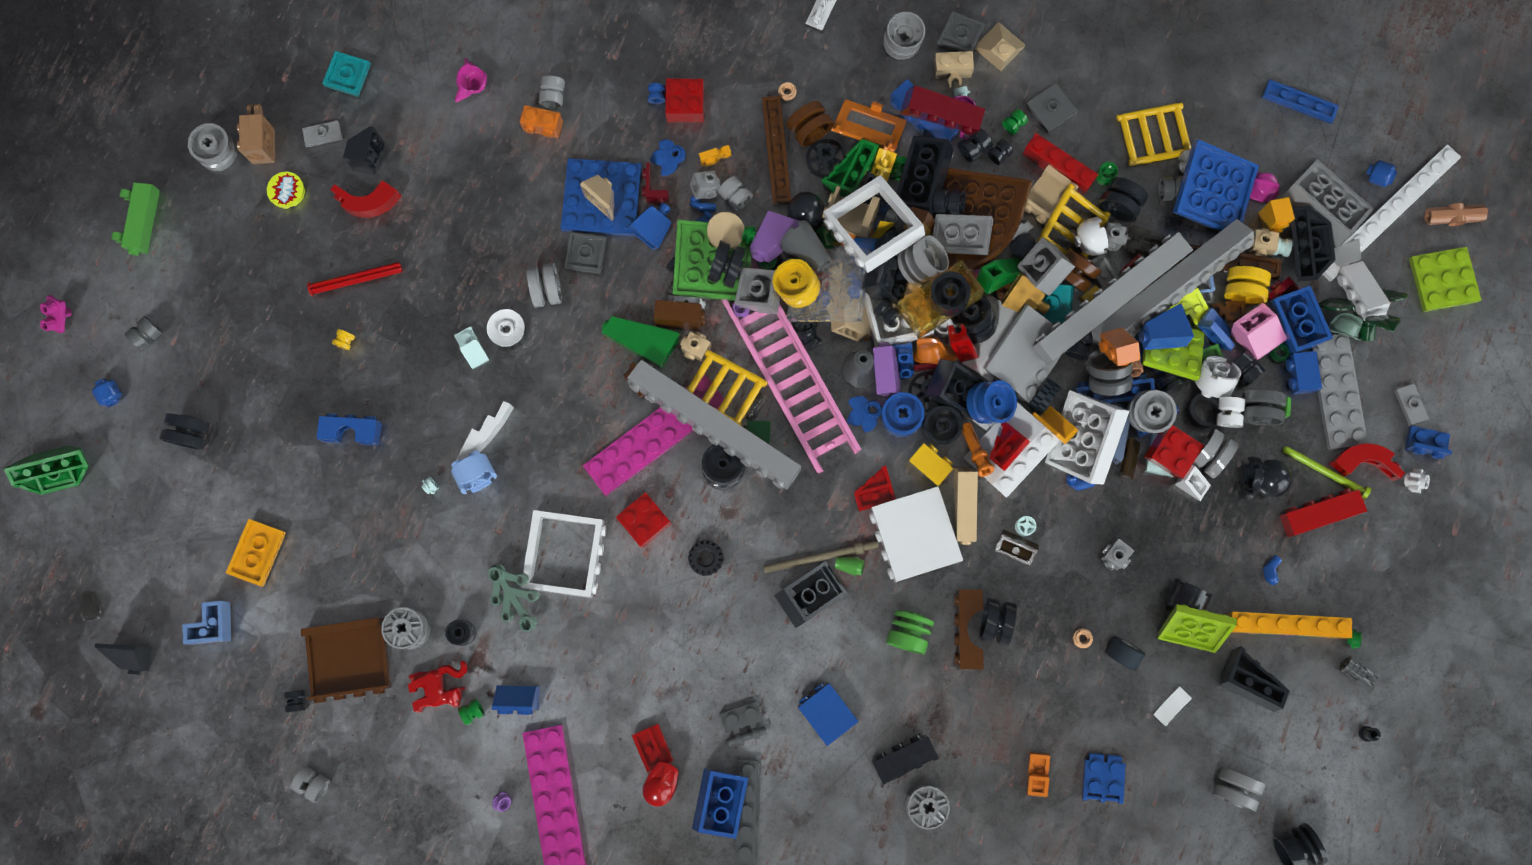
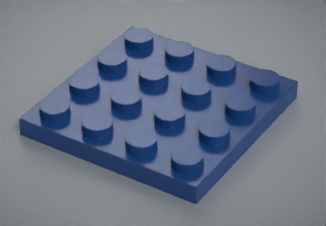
M1199 139L1194 140L1173 213L1220 232L1236 219L1243 223L1259 165Z
M568 158L561 231L636 237L626 228L638 215L642 164ZM599 175L602 179L605 177L612 183L611 187L614 193V219L612 221L584 196L580 186L582 181Z

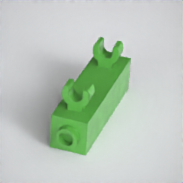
M134 182L132 191L121 189L120 197L130 201L124 234L112 232L111 239L116 240V243H122L121 247L131 255L148 254L160 190L152 184Z

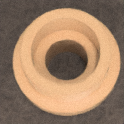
M789 82L781 84L778 89L780 98L785 101L794 99L797 93L796 87ZM789 90L791 93L785 94L784 91Z
M1084 628L1076 630L1073 634L1074 644L1079 648L1089 647L1093 642L1092 633ZM1080 635H1084L1086 637V640L1084 642H1081L1079 640Z

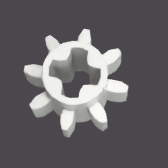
M1413 468V472L1406 473L1404 484L1409 487L1408 490H1411V492L1421 493V489H1427L1429 486V475H1426L1423 469Z

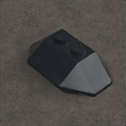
M1310 205L1293 207L1295 219L1290 223L1297 282L1318 280L1336 260L1332 224Z

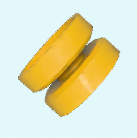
M787 260L779 265L773 274L772 283L774 290L787 305L793 308H803L810 305L820 293L821 285L818 276L808 263L803 260Z
M1251 266L1230 268L1227 273V282L1230 284L1225 286V299L1228 301H1245V305L1265 304L1268 301L1269 291L1266 288L1270 285L1271 273L1267 270Z

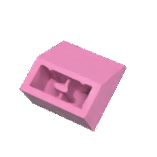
M1264 303L1234 322L1230 334L1256 360L1287 340L1277 315Z

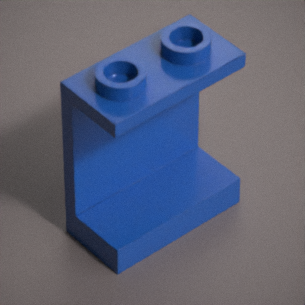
M823 682L814 689L816 693L812 697L806 695L799 701L800 706L798 709L826 746H828L859 721L830 683L825 685Z

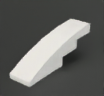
M503 401L495 418L488 415L480 431L472 429L456 460H463L474 451L481 452L505 424L514 407Z

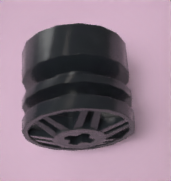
M1302 823L1299 827L1292 828V835L1285 831L1274 836L1272 839L1275 851L1283 865H1324L1328 862L1321 840L1307 823Z

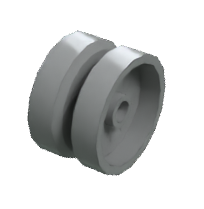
M206 123L197 126L188 138L190 154L209 170H224L230 167L237 157L238 148L235 140L216 124Z
M554 262L544 264L542 273L537 265L527 267V281L533 306L535 308L544 307L546 295L551 305L561 304V285Z
M1159 390L1141 391L1131 398L1127 406L1129 411L1127 418L1130 424L1138 431L1146 433L1164 432L1172 426L1177 415L1176 404L1172 397Z
M1216 428L1202 440L1201 444L1204 447L1192 464L1197 468H1201L1206 464L1204 472L1211 478H1215L1221 473L1239 446L1231 438L1223 441L1224 434Z
M1222 768L1219 778L1230 786L1216 784L1212 794L1233 806L1256 812L1259 801L1248 794L1263 795L1266 785L1238 772Z

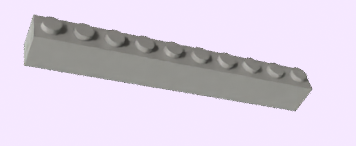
M1236 219L1092 330L1093 342L1099 346V341H1101L1100 333L1121 327L1134 337L1146 322L1166 312L1171 306L1178 304L1184 296L1192 293L1197 286L1206 282L1214 273L1222 270L1231 260H1235L1245 249H1249L1254 243V231Z
M1179 232L1174 236L1169 234L1161 241L1163 243L1162 246L1158 247V245H1155L1148 251L1150 254L1148 257L1141 256L1134 262L1136 265L1134 268L1127 267L1120 273L1122 275L1120 279L1113 278L1106 284L1108 286L1106 290L1103 291L1101 288L1092 295L1094 299L1091 302L1088 299L1078 306L1080 310L1077 313L1073 310L1064 317L1066 321L1063 324L1058 322L1050 328L1052 332L1049 335L1044 333L1036 339L1038 343L1033 346V349L1046 365L1053 362L1189 254L1193 249Z
M641 360L627 377L629 387L637 393L640 391L648 401L661 405L660 408L668 414L671 412L677 416L678 421L692 426V429L697 434H704L712 444L716 446L719 444L725 448L724 451L730 456L735 455L740 458L741 463L745 466L755 468L760 476L773 480V484L778 488L788 490L800 473L801 466L646 362Z

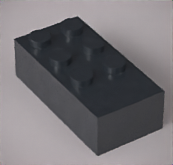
M913 136L896 193L909 209L912 206L929 211L931 216L935 218L936 213L933 211L934 193L937 188L943 189L954 151L949 139Z

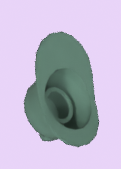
M1340 313L1328 324L1331 332L1362 340L1358 335L1363 320L1351 313Z

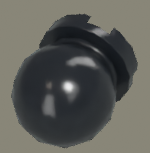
M800 192L789 202L787 217L799 221H808L814 231L822 226L824 218H822L824 204L818 195L811 192Z
M1248 457L1249 463L1244 464L1241 483H1245L1246 489L1243 490L1245 495L1254 496L1259 492L1261 495L1269 498L1279 497L1290 489L1293 482L1292 473L1286 464L1276 459L1262 462L1259 457Z

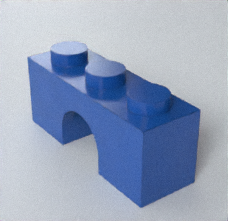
M328 413L326 416H319L316 439L322 442L341 443L343 433L348 429H354L355 442L365 445H379L381 422L375 420L376 417L364 416V419H359L355 415H345V418L338 417L337 414Z

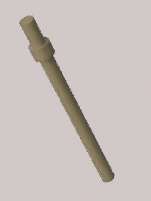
M877 541L863 544L859 542L854 543V546L769 564L763 567L765 573L854 553L859 555L863 554L864 551L879 547Z

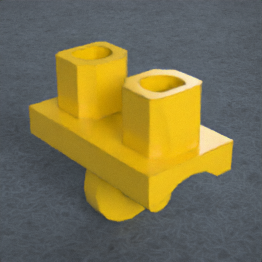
M879 147L871 173L876 177L881 175L888 182L897 153Z

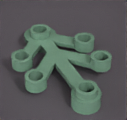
M501 564L492 565L488 571V577L493 582L490 602L494 606L503 603V611L500 615L502 621L509 622L513 620L512 603L521 617L519 620L521 630L529 632L535 629L537 619L528 614L518 597L534 602L539 599V592L535 589L527 591L512 587L507 581H513L519 586H523L529 582L528 575L526 573L514 574L507 572ZM501 587L504 590V597L500 594Z

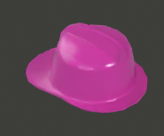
M1257 172L1250 199L1262 203H1269L1271 200L1277 199L1280 191L1277 178L1271 173Z

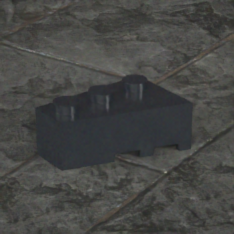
M919 733L909 738L911 742L905 745L901 742L891 747L893 751L887 754L883 751L874 756L875 760L871 762L883 785L914 769L922 767L923 764L931 760L939 759L928 736H921Z

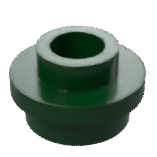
M1283 343L1270 351L1271 358L1276 362L1285 361L1290 354L1289 348ZM1277 350L1281 351V356L1277 355Z

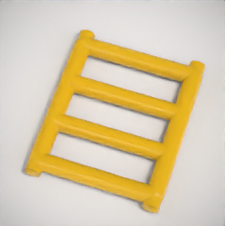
M1182 102L1116 115L1117 121L1121 123L1129 154V166L1177 158L1183 151L1192 148L1181 110L1183 109ZM1172 111L1175 113L1184 148L1174 151L1164 113ZM1156 115L1166 152L1155 154L1146 116ZM1136 118L1139 120L1148 155L1138 158L1128 120Z
M1069 184L1037 240L1039 242L1042 237L1057 246L1062 253L1065 252V249L1048 237L1052 228L1074 244V236L1076 235L1057 222L1061 212L1078 225L1085 221L1066 206L1070 196L1101 219L1102 222L1099 223L1100 228L1106 225L1111 215L1107 211L1103 212L1074 190L1075 186ZM1084 252L1081 253V254H1083V255L1086 256V257L1089 256V255L1085 254Z
M707 350L705 360L686 390L693 394L712 361L723 365L702 398L708 404L728 370L730 369L738 373V377L716 410L742 426V419L762 386L765 387L768 381L717 353ZM747 378L753 381L755 385L735 418H732L725 414V411L743 381Z

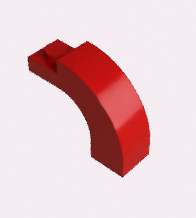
M383 180L372 193L363 197L350 195L335 184L330 189L334 194L333 198L341 203L340 206L347 213L362 218L384 214L402 197L395 188Z
M1366 443L1350 447L1337 454L1328 463L1343 477L1351 474L1360 463H1369L1376 466L1392 481L1401 479L1405 474L1397 462L1391 461L1395 453L1377 444Z

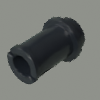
M1363 726L1358 732L1360 739L1365 742L1379 740L1377 737H1381L1380 731L1370 726Z

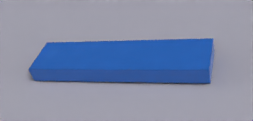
M1271 79L1267 81L1261 97L1329 124L1334 122L1340 106Z

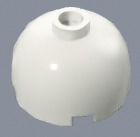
M1099 217L1083 221L1077 229V236H1074L1076 247H1080L1081 251L1087 255L1094 256L1107 253L1104 250L1108 248L1107 234L1104 227L1100 228L1099 223L1102 221Z

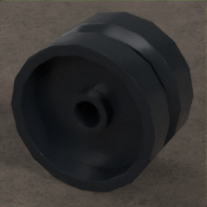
M1114 177L1110 180L1106 188L1107 191L1103 193L1098 204L1104 212H1109L1110 216L1117 220L1129 223L1135 222L1140 214V208L1145 205L1148 199V194L1137 183L1126 178Z
M720 240L707 280L717 283L720 280L721 274L725 273L723 286L733 289L736 278L739 277L743 266L746 248L735 246L732 255L729 256L730 243Z
M970 295L966 308L959 315L950 316L956 333L961 332V324H963L966 328L967 336H969L973 344L983 343L990 339L997 329V319L991 303L981 295Z
M166 413L164 424L175 430L163 429L159 440L186 448L203 450L205 440L200 436L194 435V433L207 434L210 423L186 415Z
M713 444L703 454V478L714 489L729 490L737 486L741 481L744 473V464L741 463L740 458L727 454L724 451L725 448L719 444L717 446Z
M987 599L981 620L980 641L992 642L996 635L997 644L1009 646L1016 623V603L1005 602L1000 610L999 600Z

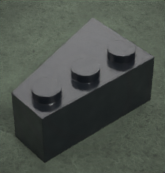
M1242 646L1233 649L1219 685L1272 712L1283 709L1290 690L1275 676L1261 667V663L1246 653Z

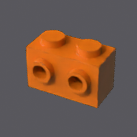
M524 105L520 118V125L523 131L559 138L563 124L560 113Z
M1121 327L1100 333L1101 341H1099V348L1101 352H1104L1109 360H1112L1117 366H1126L1131 362L1140 360L1139 342Z

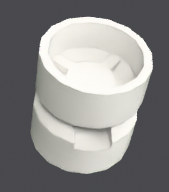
M1220 397L1218 409L1221 410V413L1217 414V425L1229 428L1243 427L1244 416L1241 412L1245 410V399Z

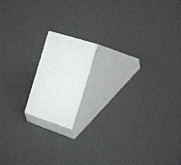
M1194 465L1191 466L1184 479L1178 478L1174 484L1199 501L1202 500L1211 486Z

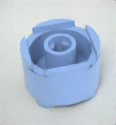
M474 451L469 454V457L463 460H456L451 464V473L462 494H467L466 491L471 490L472 493L480 491L492 483L490 479L493 477L496 479L497 477L486 454H480L479 451Z

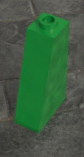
M613 316L606 320L601 328L605 338L661 370L681 339L678 332Z

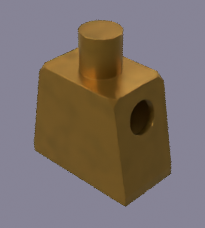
M1020 271L1001 299L1002 306L1019 313L1025 305H1029L1043 315L1050 307L1048 303L1043 301L1045 293L1037 289L1022 271Z

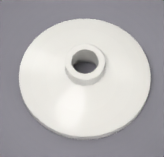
M509 309L495 312L487 323L489 338L499 346L507 347L520 341L525 331L522 317L517 312ZM510 327V331L506 333L504 328Z

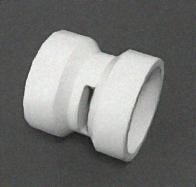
M941 315L936 318L933 324L935 336L944 338L949 335L948 326L953 325L950 317Z

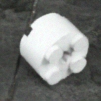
M1209 356L1204 360L1201 366V377L1195 383L1204 397H1230L1241 376L1239 367L1234 363L1232 365L1226 363L1227 359L1223 357Z

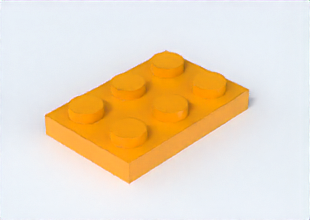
M248 519L226 574L264 587L286 532Z

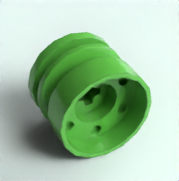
M895 610L893 616L900 618L901 621L892 620L891 623L899 627L898 631L889 630L886 644L925 655L928 641L922 639L921 635H931L932 631L925 629L924 626L933 627L934 622L915 612Z

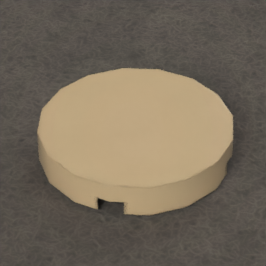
M720 212L714 215L707 226V237L710 243L715 248H718L720 240L730 243L729 250L738 246L742 242L744 231L742 220L730 212Z

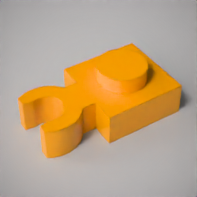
M729 145L723 146L720 149L714 148L699 153L702 166H713L719 159L732 156Z

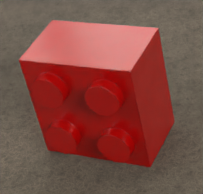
M666 78L665 114L667 122H704L703 79Z
M1172 425L1169 429L1157 434L1144 458L1172 476L1184 479L1204 445Z
M646 492L616 516L617 520L642 549L672 525Z

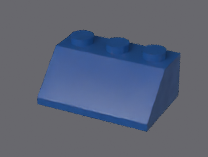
M1311 286L1277 297L1269 303L1270 309L1277 315L1287 337V340L1284 342L1289 348L1290 355L1309 350L1333 339Z
M704 768L692 829L699 833L736 839L748 778Z

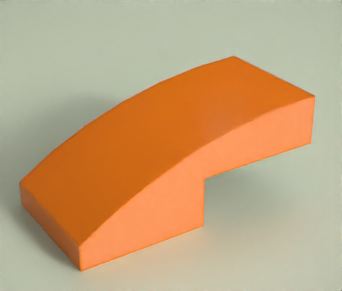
M1029 752L1027 795L1048 797L1050 779L1048 776L1050 765L1049 753Z

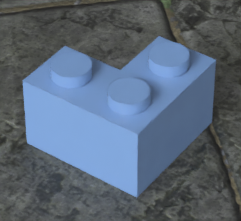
M203 602L202 622L182 624L183 644L196 645L231 641L230 602Z

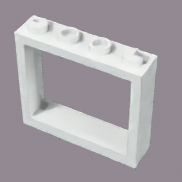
M881 175L823 211L825 217L823 222L827 225V229L834 231L836 240L839 243L843 242L846 252L849 255H853L857 266L863 267L867 273L925 236L924 225ZM877 193H880L909 229L866 256L837 219Z
M533 510L523 573H526L529 577V582L521 586V588L593 598V594H596L598 589V583L595 582L596 575H599L601 570V563H598L599 555L602 556L604 551V544H601L602 536H606L607 525H604L605 521L602 519ZM543 518L596 525L585 590L533 583Z

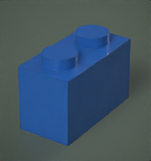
M1317 352L1291 354L1286 360V369L1290 374L1289 388L1292 389V394L1314 393L1321 390L1322 384Z

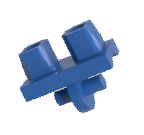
M912 343L892 344L896 350L900 378L911 377L914 374Z

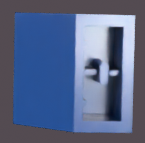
M497 685L492 710H497V714H513V711H517V715L533 714V711L539 710L540 686Z

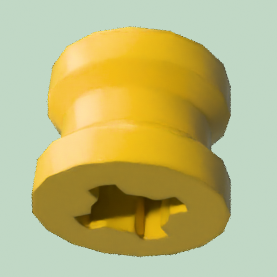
M337 329V336L333 339L332 344L342 349L350 350V343L355 339V336Z

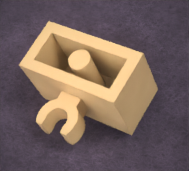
M973 51L936 53L933 62L934 79H948V88H951L952 81H956L958 88H960L962 78H971L974 70Z

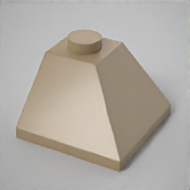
M998 22L977 43L975 50L1002 71L1026 45Z
M599 175L582 181L580 186L584 196L612 221L614 219L612 183L605 177L602 179Z

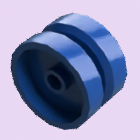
M996 380L976 383L967 395L968 412L973 420L981 424L1005 423L1014 416L1017 408L1015 391L1005 381Z
M899 392L892 395L886 400L882 408L884 427L889 433L897 437H907L914 434L924 420L922 402L910 393ZM904 412L906 414V418H900V413Z

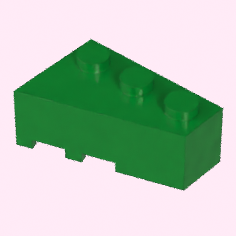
M861 139L846 155V158L840 164H837L827 177L825 176L821 180L824 190L834 193L836 187L839 186L841 187L840 196L847 197L858 190L867 171L871 172L879 145Z

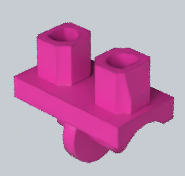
M53 295L47 296V301L40 304L41 312L47 315L46 319L40 321V327L45 331L54 330L58 333H64L66 317L72 315V310L66 307L65 301L58 300Z

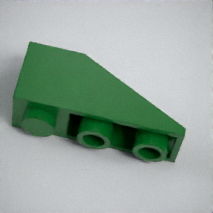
M1021 259L995 260L981 267L976 283L987 295L1013 282L1021 270L1017 266Z

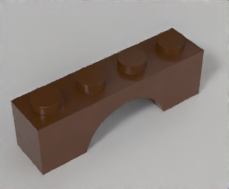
M957 590V594H954L953 598L954 606H957V614H954V626H957V633H954V645H957V653H954V665H957L959 670H984L983 649L972 643L967 631L971 617L983 610V590Z

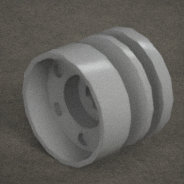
M912 12L895 14L890 19L883 37L885 51L897 60H907L914 57L918 53L925 36L923 20Z
M933 236L923 237L898 254L897 261L902 275L915 286H920L946 272L949 267L948 255L943 245Z
M400 607L390 611L385 616L381 632L384 640L390 646L396 649L414 650L421 647L428 640L431 625L423 612ZM402 625H405V628L407 629L406 632H402Z
M920 784L912 788L906 795L904 803L905 812L909 819L919 828L926 830L936 829L942 826L948 819L950 812L949 800L937 787L929 784ZM929 802H931L930 806L933 807V809L931 811L928 810L927 812H925L926 809L923 807V805H928Z

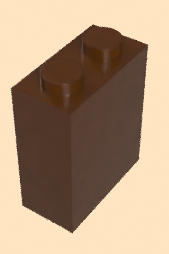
M655 300L653 319L656 327L701 332L702 326L706 325L705 310H702L701 304Z

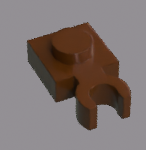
M1225 301L1224 306L1219 303L1211 305V308L1218 310L1220 317L1224 316V321H1237L1246 315L1245 301Z

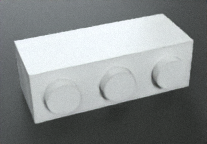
M1361 261L1341 267L1337 277L1338 284L1343 287L1347 298L1352 301L1356 312L1361 315L1363 320L1365 321L1366 316L1386 315L1390 302L1365 263Z

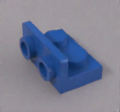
M1410 426L1408 428L1405 449L1412 450L1413 454L1425 455L1426 453L1432 455V458L1444 459V457L1452 455V450H1448L1450 434Z

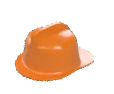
M935 336L917 339V349L913 353V359L919 363L938 364L940 359L956 361L958 358L951 346L944 345Z

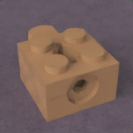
M248 104L247 115H239V122L237 123L239 133L237 148L252 164L275 163L274 127L263 116L261 104Z

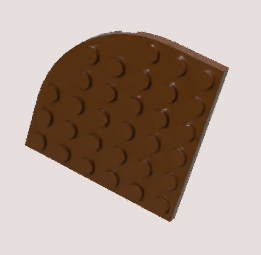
M953 168L948 169L943 189H949L950 193L952 190L965 191L966 206L962 215L992 216L993 226L988 255L947 253L949 267L946 272L952 271L962 275L977 270L996 258L1007 247L1022 220L1032 185L1031 180Z

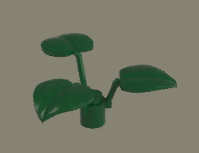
M1382 290L1388 300L1393 302L1404 300L1408 296L1407 293L1395 290ZM1329 298L1318 303L1319 307L1330 310L1346 311L1351 309L1353 314L1358 317L1351 300ZM1392 315L1366 316L1359 332V338L1362 341H1374L1377 326L1394 333L1401 319Z

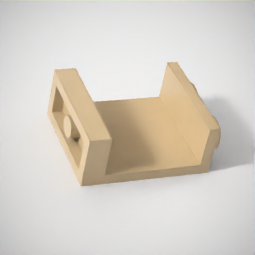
M1048 165L1042 176L1030 189L1024 211L1033 214L1038 222L1045 225L1069 184L1074 185V190L1076 191L1079 186Z
M837 186L835 192H831L828 200L829 206L825 207L824 211L845 198L840 196L841 187ZM873 196L870 205L866 203L860 204L838 218V222L847 233L868 238L879 211L880 198Z

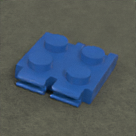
M1088 753V760L1084 759L1082 800L1095 799L1100 800V802L1115 801L1118 804H1123L1126 764L1122 763V756L1106 755L1105 762L1104 754ZM1088 793L1100 794V796L1088 795ZM1106 795H1114V796H1118V798H1116V797H1106Z

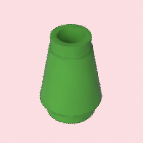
M837 557L835 569L856 577L857 575L862 576L865 560H861L860 557Z

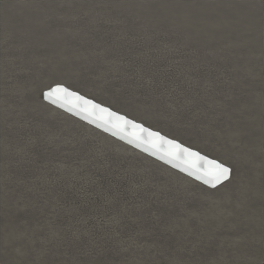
M1447 144L1342 245L1360 239V251H1364L1453 166L1461 156ZM1334 262L1322 275L1331 282L1340 273L1343 266H1337Z

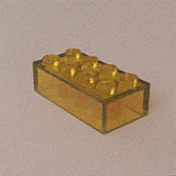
M962 260L940 274L952 271L960 273L966 278L971 288L966 308L982 298L984 289ZM935 278L897 303V309L900 311L901 316L918 339L953 317L940 315L931 308L929 293Z

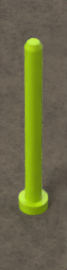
M1284 446L1282 449L1283 453L1345 487L1351 488L1353 491L1359 490L1363 500L1369 496L1372 490L1368 486L1362 487L1288 446Z

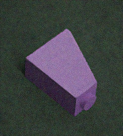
M768 211L750 246L752 258L759 262L765 261L768 263L783 252L780 248L783 236L791 227L797 228L799 220Z
M880 343L878 347L873 348L877 394L892 396L902 392L896 350L889 343Z

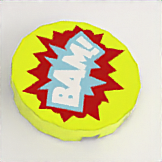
M280 172L274 175L267 185V196L279 208L288 209L292 206H297L305 195L303 181L299 176L291 172Z

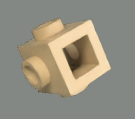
M1266 228L1256 229L1254 231V243L1249 248V253L1262 257L1272 256L1278 250L1279 233L1271 232Z
M690 332L688 336L685 335L680 344L686 358L692 361L696 359L702 363L706 357V351L711 348V342L706 340V337L699 332L695 334Z

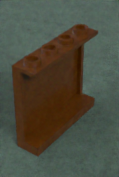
M377 617L300 629L301 637H305L311 695V697H307V700H314V703L326 702V698L334 697V700L346 699V695L353 694V698L366 696L365 692L373 691V695L385 693V689L391 688L387 643L381 632L384 618Z

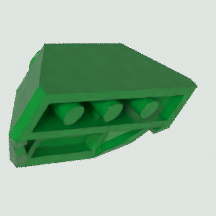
M64 446L29 455L5 467L4 471L11 486L43 495L80 485L89 464L81 448Z

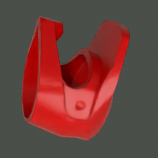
M660 761L648 774L642 789L643 797L648 804L659 807L666 805L672 799L676 791L678 769L673 764Z

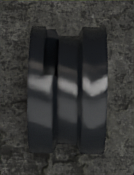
M1167 373L1156 379L1154 383L1156 386H1159L1160 391L1167 393L1185 383V380L1178 375Z

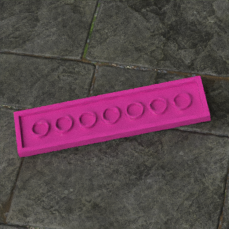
M705 374L693 392L701 400L712 384ZM716 390L708 403L716 409L719 408L724 400L718 390ZM659 408L585 463L583 467L607 497L694 431L692 426L687 423H681L677 420V416L671 412L668 414Z
M563 725L524 732L522 734L544 865H586Z

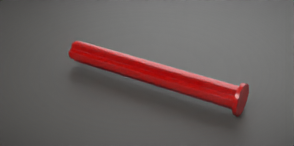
M400 262L315 283L307 282V287L311 297H313L317 293L401 273L402 266Z

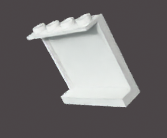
M939 487L871 508L869 517L871 523L876 524L877 531H875L878 543H882L883 550H881L883 560L888 561L890 568H887L890 580L894 579L895 583L963 561Z

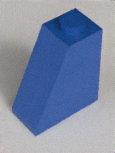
M1178 304L1146 322L1139 332V341L1142 342L1144 350L1187 347L1194 337L1182 304Z

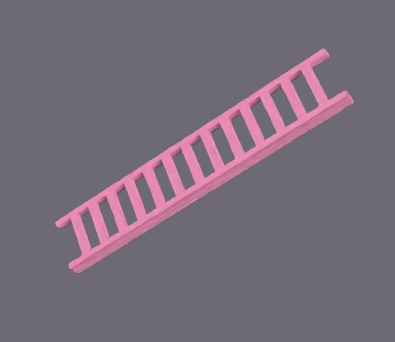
M751 255V268L760 269L756 260ZM721 300L764 379L768 381L769 388L816 473L823 472L817 457L846 441L849 443L854 454L861 451L858 442L780 303L778 313L776 314L779 320L748 336L744 327L769 313L755 311L739 319L733 310L735 302L730 303L729 300ZM784 327L788 334L787 337L757 352L753 345L754 342ZM793 343L797 351L795 354L766 368L762 361L763 358ZM802 359L806 369L778 384L774 383L771 375ZM809 376L812 377L816 385L784 401L780 393L782 390ZM818 392L821 393L824 402L793 417L789 410L790 407ZM829 408L834 418L804 434L802 433L798 424ZM836 425L840 427L842 435L814 450L811 449L807 442L808 440Z

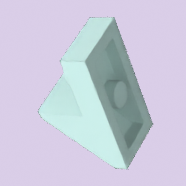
M471 326L454 335L461 352L472 369L489 361Z

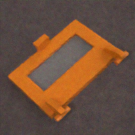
M845 99L831 131L857 140L864 139L878 144L883 149L895 152L907 121L882 112L883 104L873 101L870 108Z

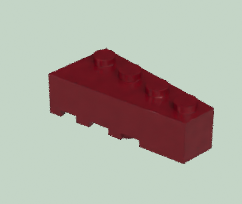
M916 85L906 92L900 111L902 115L940 124L949 129L962 130V133L972 135V133L974 134L980 130L985 109Z

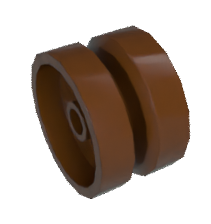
M818 100L809 102L799 108L786 122L790 132L796 134L795 139L801 147L810 146L822 139L831 131L834 125L830 115L824 114L825 108Z
M1068 247L1063 254L1074 264L1075 268L1065 279L1086 293L1092 284L1084 275L1086 274L1092 279H1097L1102 270L1095 266L1093 261Z

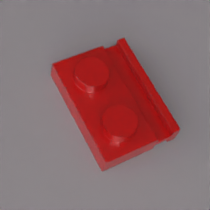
M659 723L631 735L647 773L660 761L668 763L674 761Z

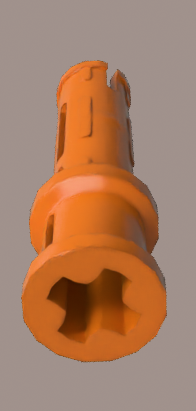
M964 423L962 433L972 453L971 460L976 464L980 477L988 476L994 472V466L990 464L988 460L989 455L983 450L972 423Z

